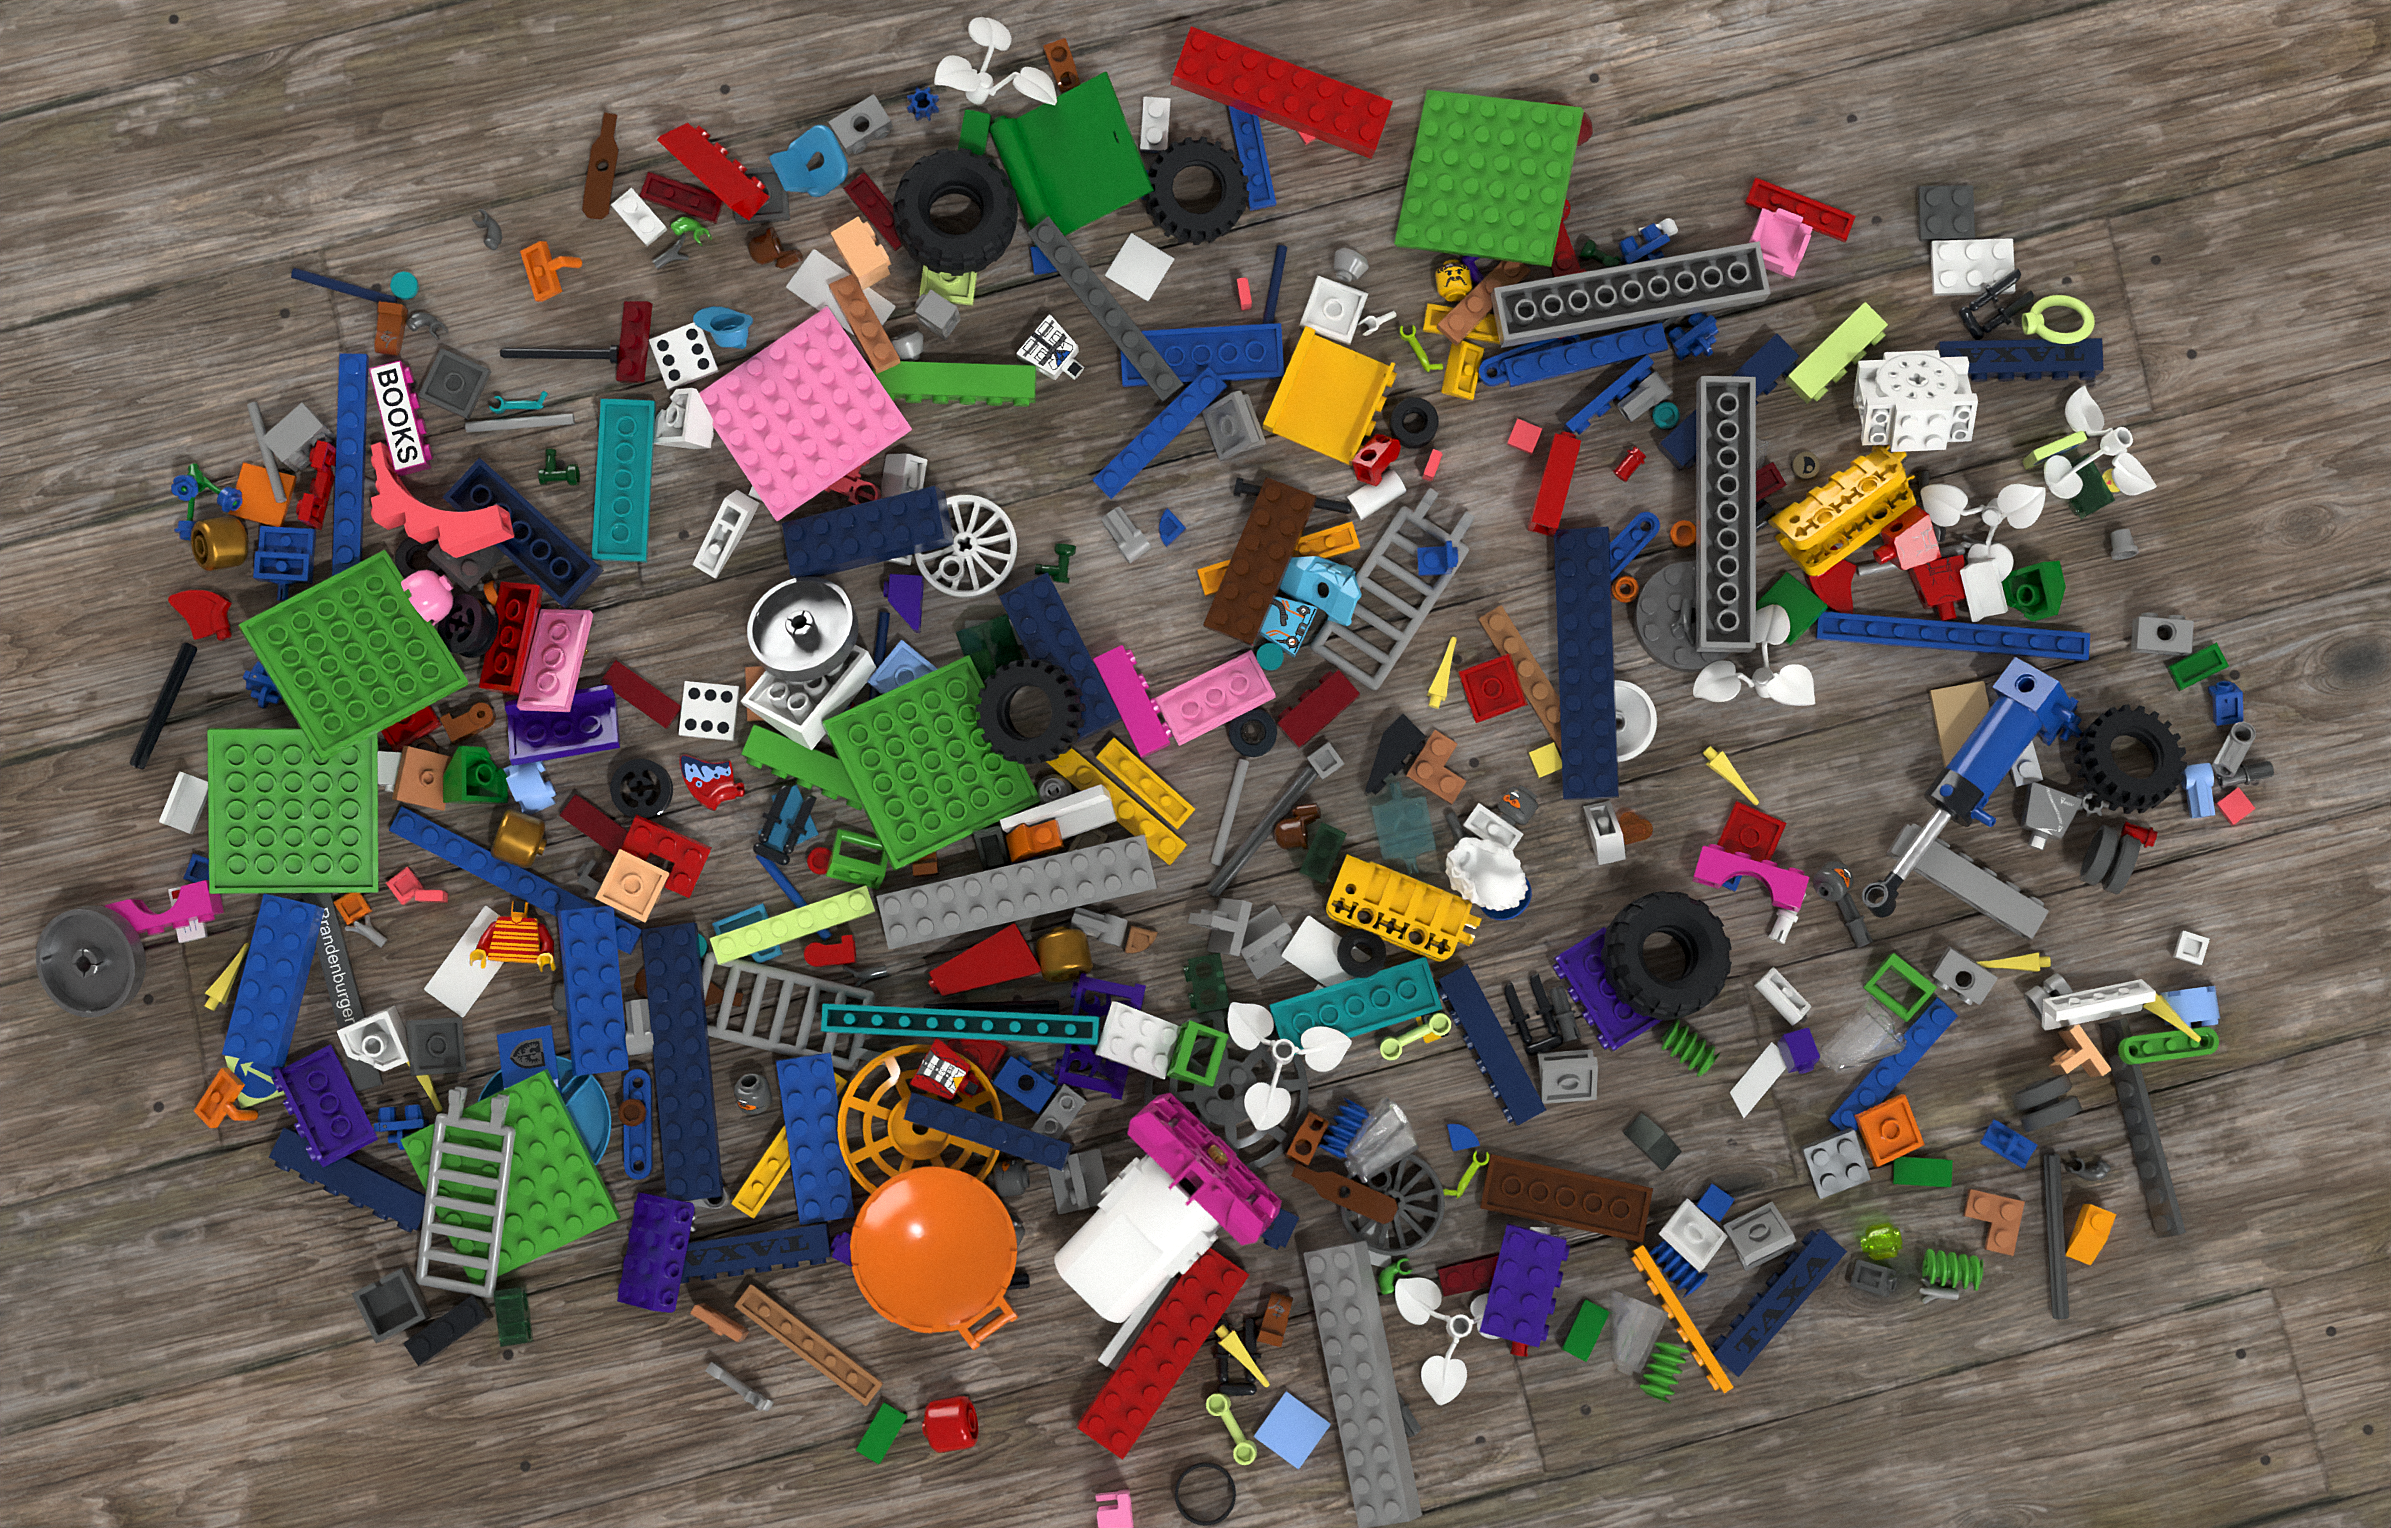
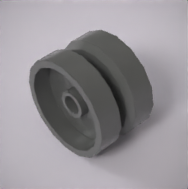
M2102 825L2097 830L2087 849L2080 870V881L2096 885L2102 880L2103 890L2115 895L2119 894L2128 882L2140 852V839L2126 834L2118 840L2119 837L2116 829Z
M2068 1074L2042 1079L2010 1096L2017 1110L2034 1107L2033 1110L2025 1113L2020 1119L2025 1132L2051 1125L2083 1109L2077 1096L2070 1095L2060 1099L2058 1097L2069 1092L2072 1088Z

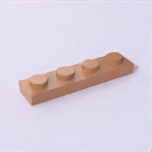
M1502 261L1437 324V329L1457 346L1493 310L1491 301L1493 289L1520 284L1530 274V269L1523 263Z
M851 274L829 284L831 294L875 373L878 374L900 364V357L854 275Z

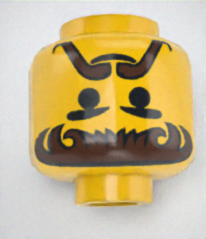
M1455 259L1447 260L1437 269L1435 273L1437 291L1447 301H1461L1472 290L1470 270L1464 263H1459Z

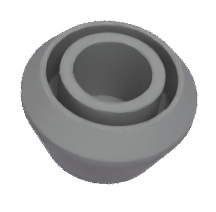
M1341 248L1335 252L1333 268L1337 272L1336 276L1345 282L1357 280L1368 270V261L1361 254L1348 248Z
M918 330L908 331L890 339L900 360L913 362L920 358L919 354L923 352V334Z
M1058 774L1043 777L1036 787L1040 805L1073 794L1070 782Z

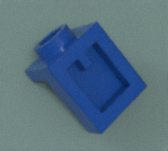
M2221 681L2214 686H2208V693L2213 697V723L2216 726L2243 722V691L2230 681Z

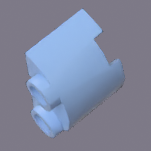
M543 761L514 766L509 765L503 768L507 774L506 780L515 801L519 802L522 813L532 815L556 804L553 798L557 795L555 788L550 780L545 782L542 772L546 771Z
M2215 986L2160 993L2190 1028L2191 1022L2201 1021L2202 1026L2218 1024L2220 1015ZM2164 1020L2165 1025H2172L2171 1023Z

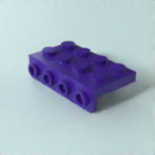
M597 685L590 688L575 689L570 712L519 710L517 707L518 699L505 702V711L508 717L509 757L512 766L620 748L617 699L611 685Z
M1603 927L1553 958L1555 964L1552 965V968L1560 980L1565 978L1570 987L1567 988V992L1575 1003L1579 1001L1584 1008L1581 1014L1589 1026L1594 1024L1599 1032L1596 1038L1604 1050L1609 1048L1613 1052L1662 1020H1656V1018L1649 1016L1644 1017L1633 1012V1008L1627 1004H1622L1615 996L1616 992L1612 985H1608L1604 976L1606 972L1603 961H1601V949L1605 941L1603 937L1606 933V928Z
M331 1044L281 1070L278 1066L273 1068L276 1076L271 1079L278 1092L284 1091L287 1099L283 1103L290 1116L296 1115L299 1122L294 1124L301 1139L307 1138L310 1145L306 1147V1150L313 1162L318 1160L321 1166L325 1167L378 1140Z
M638 1192L634 1204L632 1225L629 1231L627 1252L623 1261L624 1267L621 1283L618 1287L617 1302L652 1311L668 1313L675 1311L695 1209L693 1203Z
M1507 1223L1479 1332L1538 1348L1541 1340L1546 1341L1549 1331V1325L1545 1324L1547 1314H1553L1556 1304V1298L1552 1297L1555 1287L1560 1288L1563 1272L1559 1271L1562 1260L1567 1261L1570 1245L1566 1244V1237H1557Z

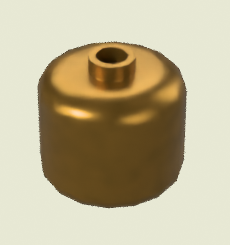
M225 516L198 521L193 526L191 532L192 553L202 569L213 571L242 565L247 559L249 539L244 526L237 518Z
M513 809L505 811L491 848L492 857L521 868H529L533 864L536 854L542 856L547 840L542 839L546 828L544 821Z
M1057 927L1037 941L1036 950L1041 974L1046 981L1065 982L1080 978L1081 973L1088 974L1091 972L1093 963L1088 939L1083 931L1073 928L1067 929V927Z

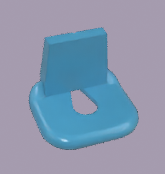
M825 125L813 126L789 145L787 151L774 153L769 157L785 191L807 192L812 197H822L839 186L848 174L847 159L834 133ZM816 152L822 153L824 157L822 167L809 171L806 166Z

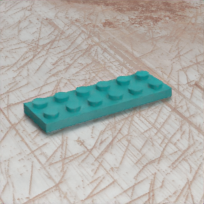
M601 399L592 560L647 563L656 415L655 401Z
M1426 957L1378 971L1375 975L1367 978L1351 979L1269 1005L1279 1040H1290L1294 1047L1304 1049L1301 1044L1302 1034L1313 1027L1332 1028L1340 1031L1348 1038H1352L1443 1009Z

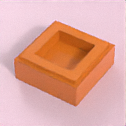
M347 893L333 902L349 926L354 921H358L372 912L362 893Z

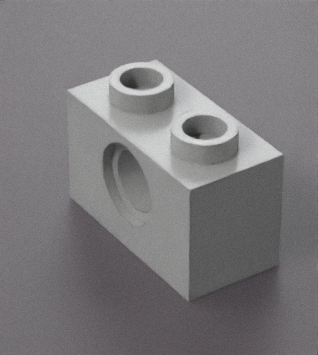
M874 94L828 122L832 132L847 155L862 152L867 148V143L874 139H883L890 133V129L893 128L890 118ZM866 122L869 124V128L864 132H858L855 130L857 124Z
M931 289L927 295L923 293L915 304L917 308L915 312L919 323L945 341L961 320L958 308Z
M2141 613V616L2135 618L2132 623L2131 652L2185 657L2192 653L2194 621L2185 620L2183 615H2169V618L2166 619L2158 618L2157 613ZM2158 627L2164 628L2167 631L2168 638L2166 641L2158 637Z
M1949 945L1931 972L1932 976L1936 978L1934 980L1935 984L1947 991L1950 987L1959 992L1957 997L1969 1005H1972L1973 1002L1981 1005L1998 979L1996 974ZM1960 971L1970 973V980L1965 984H1958L1955 981V977Z
M1064 1084L1032 1127V1130L1059 1140L1085 1106L1087 1100Z

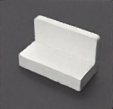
M1996 558L1969 563L1960 570L1972 622H1977L1986 616L2002 614L2008 611Z
M180 771L159 822L193 834L208 798V782Z

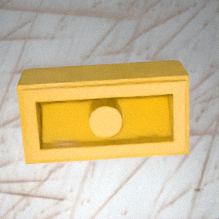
M1463 340L1457 346L1454 343L1451 344L1441 393L1468 400L1474 399L1479 376L1478 372L1485 348Z

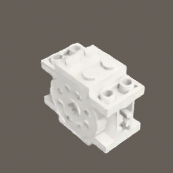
M1932 350L1884 352L1883 360L1858 361L1853 403L1854 408H1858L1860 414L1862 446L1890 444L1891 452L1946 450L1947 442L1972 441L1978 398L1977 394L1971 391L1967 375L1969 368L1968 357L1940 358L1939 351Z

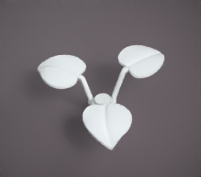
M975 18L968 26L969 35L975 42L983 46H989L979 74H977V70L972 69L971 64L966 59L954 55L945 57L938 65L935 73V85H945L966 91L967 99L978 105L983 104L989 94L994 96L997 90L1012 79H1014V87L1024 95L1051 105H1055L1057 102L1054 84L1050 77L1043 71L1032 67H1024L1020 73L1013 72L993 87V78L988 73H985L994 48L1002 51L1009 48L1011 35L1003 24L991 18Z
M2086 386L2076 390L2068 399L2065 407L2067 422L2075 432L2086 431L2089 437L2104 436L2100 443L2101 450L2073 468L2070 462L2063 456L2055 455L2049 458L2044 465V476L2051 492L2057 497L2064 499L2076 496L2081 491L2083 482L2075 472L2102 454L2115 455L2112 460V464L2115 466L2112 470V478L2119 490L2126 495H2138L2156 488L2155 482L2134 456L2127 453L2126 448L2133 443L2130 431L2125 427H2118L2114 431L2112 428L2101 431L2104 426V417L2100 408L2089 395Z
M1931 484L1921 489L1925 512L1930 515L1931 521L1939 526L1955 525L1960 519V514L1967 516L1978 512L1982 513L1983 521L1990 525L1991 528L1986 539V545L1976 543L1970 548L1968 564L1996 558L2001 582L2010 574L2014 561L2012 553L2006 546L1999 543L1991 545L1994 532L1998 527L1997 525L2007 517L2009 524L2014 528L2023 529L2031 526L2042 512L2046 495L2044 487L2011 484L2003 488L1998 498L1992 499L1987 506L1980 505L1977 508L1963 510L1968 503V497L1961 489L1948 484Z
M1772 604L1756 611V643L1762 642L1764 667L1757 669L1752 679L1743 673H1736L1735 665L1732 662L1716 661L1706 666L1698 675L1693 689L1694 697L1713 702L1731 700L1739 693L1741 689L1739 679H1742L1748 683L1749 687H1755L1760 697H1771L1773 700L1787 705H1814V680L1811 672L1802 665H1788L1782 668L1779 674L1773 673L1769 667L1767 643L1779 645L1787 639L1790 632V621L1786 611L1777 604Z
M1232 1002L1229 1007L1227 1020L1228 1029L1233 1041L1245 1050L1255 1049L1260 1041L1265 1045L1272 1046V1058L1277 1063L1271 1086L1263 1082L1256 1083L1246 1092L1244 1106L1255 1128L1259 1131L1273 1128L1287 1115L1291 1105L1290 1094L1286 1089L1276 1088L1282 1065L1291 1062L1295 1053L1300 1055L1306 1054L1305 1061L1311 1069L1318 1072H1327L1334 1069L1341 1062L1352 1041L1340 1031L1321 1026L1310 1028L1302 1034L1301 1044L1304 1049L1294 1047V1044L1287 1039H1280L1277 1042L1275 1040L1270 1041L1265 1039V1037H1268L1274 1028L1271 1013L1260 1005Z
M1426 1278L1399 1279L1395 1286V1300L1401 1315L1408 1322L1416 1325L1426 1323L1430 1315L1447 1322V1333L1453 1338L1445 1358L1433 1356L1423 1364L1421 1369V1381L1424 1388L1438 1405H1444L1461 1392L1467 1379V1369L1464 1362L1459 1359L1450 1360L1459 1339L1471 1332L1473 1324L1477 1323V1330L1479 1332L1489 1293L1478 1296L1471 1303L1470 1311L1474 1319H1469L1461 1314L1451 1318L1448 1315L1445 1316L1434 1311L1440 1306L1442 1299L1440 1289L1434 1282ZM1479 1332L1482 1336H1484V1337H1486V1338H1489V1339H1498V1338H1500V1337H1496V1336H1493V1335H1489V1334H1485V1333Z

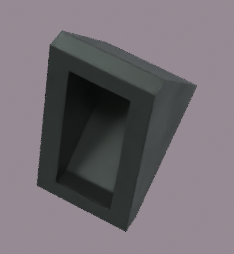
M1001 826L974 831L983 871L1010 865Z
M1642 1113L1623 1132L1661 1171H1664L1682 1152L1661 1128Z

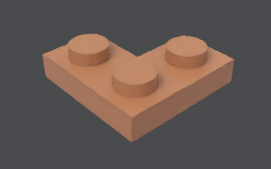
M1434 730L1406 777L1452 805L1467 781L1444 767L1458 744L1437 730Z
M1969 1189L1963 1216L1990 1222L1984 1249L2014 1256L2025 1202Z

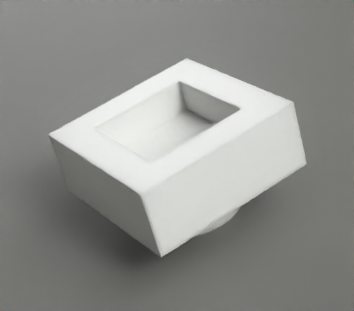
M2184 930L2180 931L2173 957L2196 965H2202L2210 939Z

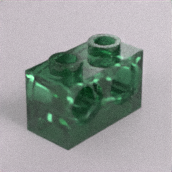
M1220 953L1188 959L1189 965L1183 967L1186 982L1192 981L1193 992L1188 993L1191 1009L1197 1008V1014L1229 1009L1230 1005ZM1206 963L1210 965L1212 973L1208 978L1197 976L1196 967L1199 964ZM1211 990L1216 994L1217 1000L1213 1005L1208 1006L1201 1002L1200 997L1204 991Z
M527 1286L493 1291L500 1347L533 1342Z

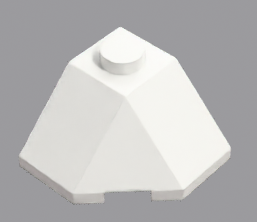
M695 388L676 389L670 397L672 403L667 410L661 409L656 416L654 444L688 449L711 448L714 436V427L712 425L714 420L700 394Z
M395 1006L372 1014L337 1031L348 1057L371 1064L376 1069L386 1071L409 1061L406 1030Z

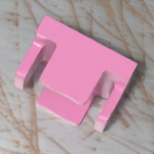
M1780 208L1777 209L1776 213L1766 209L1761 210L1749 243L1760 241L1765 269L1791 279L1794 278L1813 227L1802 223L1803 217Z
M1130 1489L1096 1494V1502L1118 1500L1116 1505L1100 1506L1098 1508V1528H1134Z

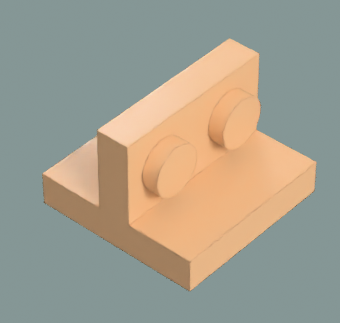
M619 849L595 899L646 923L655 903H658L662 895L661 891L670 873Z
M2079 1024L2066 1026L2058 1032L2069 1047V1050L2064 1049L2053 1057L2055 1062L2049 1065L2055 1075L2068 1074L2080 1064L2090 1077L2104 1076L2112 1070Z

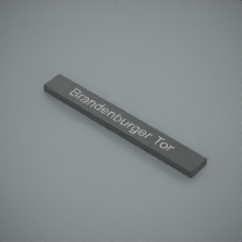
M302 893L304 903L325 908L316 941V948L338 1029L340 1030L366 1018L337 909L333 903V894ZM345 1051L355 1092L384 1085L379 1069L361 1060L357 1061L348 1057Z

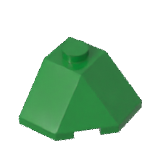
M2060 561L2041 562L2011 571L2001 582L2007 605L2022 612L2024 617L2034 622L2058 615L2066 589Z
M458 746L443 775V803H508L507 775L502 768H497L490 759L491 755L485 747Z

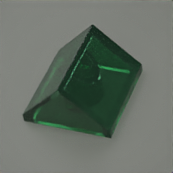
M1007 613L955 631L964 657L970 655L981 680H986L989 675H995L996 669L1002 665H1009L1012 661L1023 660Z

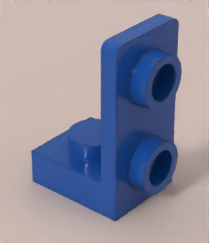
M1452 540L1446 541L1445 546L1417 548L1418 576L1448 575L1452 573L1453 567H1457L1458 549L1457 547H1452Z

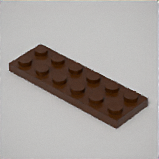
M1266 477L1203 626L1205 628L1255 646L1317 500L1315 495Z
M1490 1154L1479 1208L1643 1243L1653 1188Z

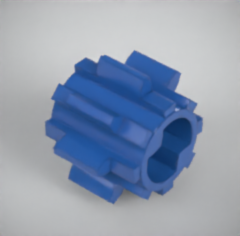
M916 87V93L907 96L910 102V106L907 107L908 113H916V121H919L922 117H926L931 121L930 115L932 113H939V108L936 106L939 97L938 95H931L930 87L924 91H920ZM927 100L928 106L926 108H919L918 102Z

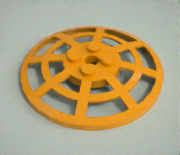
M915 1044L901 1046L874 1058L858 1072L849 1084L842 1099L837 1129L839 1147L851 1174L870 1194L877 1187L868 1181L856 1165V1163L870 1156L882 1171L890 1177H894L902 1172L911 1170L914 1160L930 1159L932 1166L945 1167L940 1153L951 1143L964 1148V1151L949 1168L959 1170L970 1158L972 1152L988 1157L985 1165L976 1176L977 1179L983 1182L992 1170L999 1155V1150L929 1128L927 1133L918 1135L912 1128L914 1122L903 1119L911 1097L910 1089L905 1080L913 1078L918 1069L901 1072L895 1057L917 1052L928 1053L932 1045ZM956 1053L971 1066L969 1071L981 1082L985 1091L974 1095L971 1099L957 1090L956 1093L963 1101L954 1106L976 1112L975 1107L990 1101L994 1119L1003 1121L1001 1105L989 1079L974 1063L963 1055ZM885 1062L891 1078L878 1087L869 1102L853 1097L864 1078L877 1066ZM895 1085L902 1100L895 1105L893 1110L878 1106L877 1103L883 1094ZM927 1092V1094H921L941 1101L937 1098V1094L931 1092ZM849 1107L865 1112L863 1136L866 1147L853 1153L850 1152L846 1134ZM872 1116L888 1121L887 1129L889 1136L873 1142ZM894 1146L899 1153L904 1155L899 1171L888 1165L879 1155V1152Z

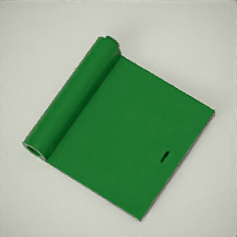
M1103 72L1056 97L1057 102L1055 105L1045 103L1018 118H1008L1007 115L995 118L992 121L993 124L989 127L1009 181L1015 190L1017 202L1029 231L1049 216L1062 234L1067 236L1154 191L1107 72Z

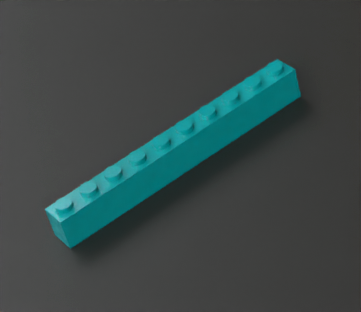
M822 1004L821 1031L825 1033L1098 1046L1101 1034V1018L1095 1016Z

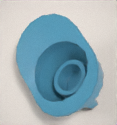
M708 307L698 311L694 315L693 322L697 327L710 332L718 346L744 349L747 345L749 327L753 324V318L750 315L725 307Z

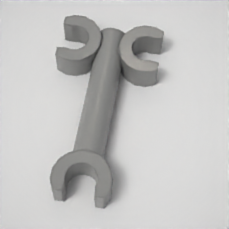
M711 1362L705 1370L708 1374L721 1380L744 1397L743 1400L753 1404L757 1410L761 1411L763 1409L768 1412L774 1404V1401L764 1397L761 1392L754 1391L716 1362Z

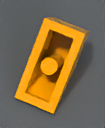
M2083 1204L2065 1251L2066 1256L2092 1265L2108 1239L2116 1214L2092 1204Z

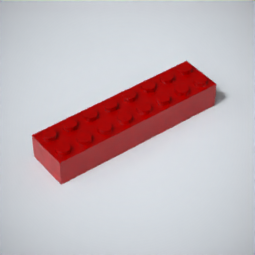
M1192 26L1190 27L1171 80V85L1234 107L1251 115H1256L1259 118L1294 131L1305 133L1372 159L1393 103V101Z
M1211 1247L1200 1255L1183 1275L1180 1273L1077 1422V1429L1123 1460L1241 1289L1249 1274Z

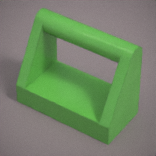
M838 828L826 876L879 890L885 877L888 858L877 838ZM841 841L881 850L882 854L879 865L839 855Z
M1891 953L1885 958L1863 988L1907 1022L1937 987L1895 953ZM1888 968L1921 993L1909 1010L1875 984Z
M1193 1021L1183 1023L1166 1076L1213 1088L1229 1035ZM1196 1035L1216 1039L1205 1078L1186 1071Z

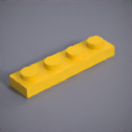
M1113 738L1096 756L1099 762L1176 830L1195 811V808L1116 738Z

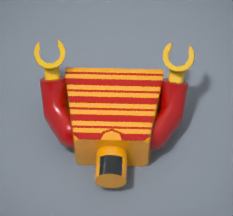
M512 901L511 917L498 916L497 921L491 922L480 937L476 949L470 953V966L473 965L475 960H481V968H485L486 957L488 956L490 961L538 964L540 972H543L542 968L545 964H550L553 971L556 969L553 959L554 940L546 925L540 923L539 919L527 918L528 902Z

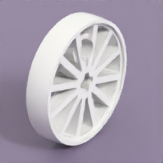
M957 495L946 498L948 508L953 507L959 534L952 529L954 544L949 545V547L928 554L916 553L917 565L925 579L937 590L947 595L958 598H975L988 594L1006 580L1015 564L1017 538L1014 527L1006 513L995 503L985 498L974 495ZM972 504L974 508L965 532L958 505ZM984 507L993 512L994 515L980 529L974 532L980 508ZM999 520L1003 522L1008 531L989 538H981ZM967 541H970V546L972 549H965L964 552H962L961 546L959 544L961 542L966 544ZM1011 541L1010 554H1003L983 548L995 543ZM979 555L1007 562L1002 573L998 575ZM945 557L940 562L939 569L931 575L925 566V562ZM973 559L994 579L993 582L982 588L979 587ZM967 561L974 590L962 591L958 590L960 580L964 576V566ZM952 563L959 565V572L955 576L945 574L947 565ZM942 577L945 581L952 583L951 588L942 585L938 580Z

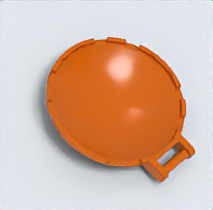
M939 1166L920 1167L902 1172L890 1178L869 1196L853 1226L850 1242L852 1271L860 1291L880 1315L892 1323L921 1333L958 1330L973 1350L981 1346V1341L1007 1322H1013L1019 1318L1014 1308L1004 1296L1013 1277L1017 1260L1015 1228L1005 1205L985 1183L968 1173L953 1168ZM999 1306L1003 1311L1001 1314L975 1333L971 1331L970 1326Z

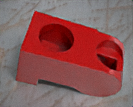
M1380 433L1369 440L1352 460L1357 480L1377 487L1382 481V472L1399 456L1400 441Z
M841 936V944L823 945L817 942L811 943L804 950L805 961L814 967L857 963L855 936Z

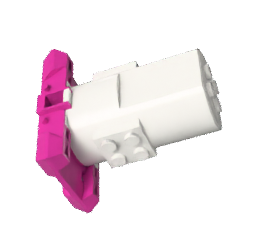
M1171 1092L1158 1095L1130 1121L1128 1135L1148 1155L1141 1161L1136 1157L1100 1194L1104 1198L1098 1204L1100 1209L1054 1257L1056 1268L1062 1279L1101 1317L1115 1323L1124 1322L1169 1275L1173 1277L1178 1271L1183 1275L1218 1238L1215 1232L1221 1226L1239 1244L1255 1243L1278 1216L1282 1200L1236 1157L1237 1154L1219 1136L1216 1137Z

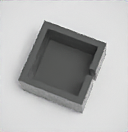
M409 1267L401 1268L379 1279L378 1282H373L352 1293L375 1343L384 1342L432 1317Z

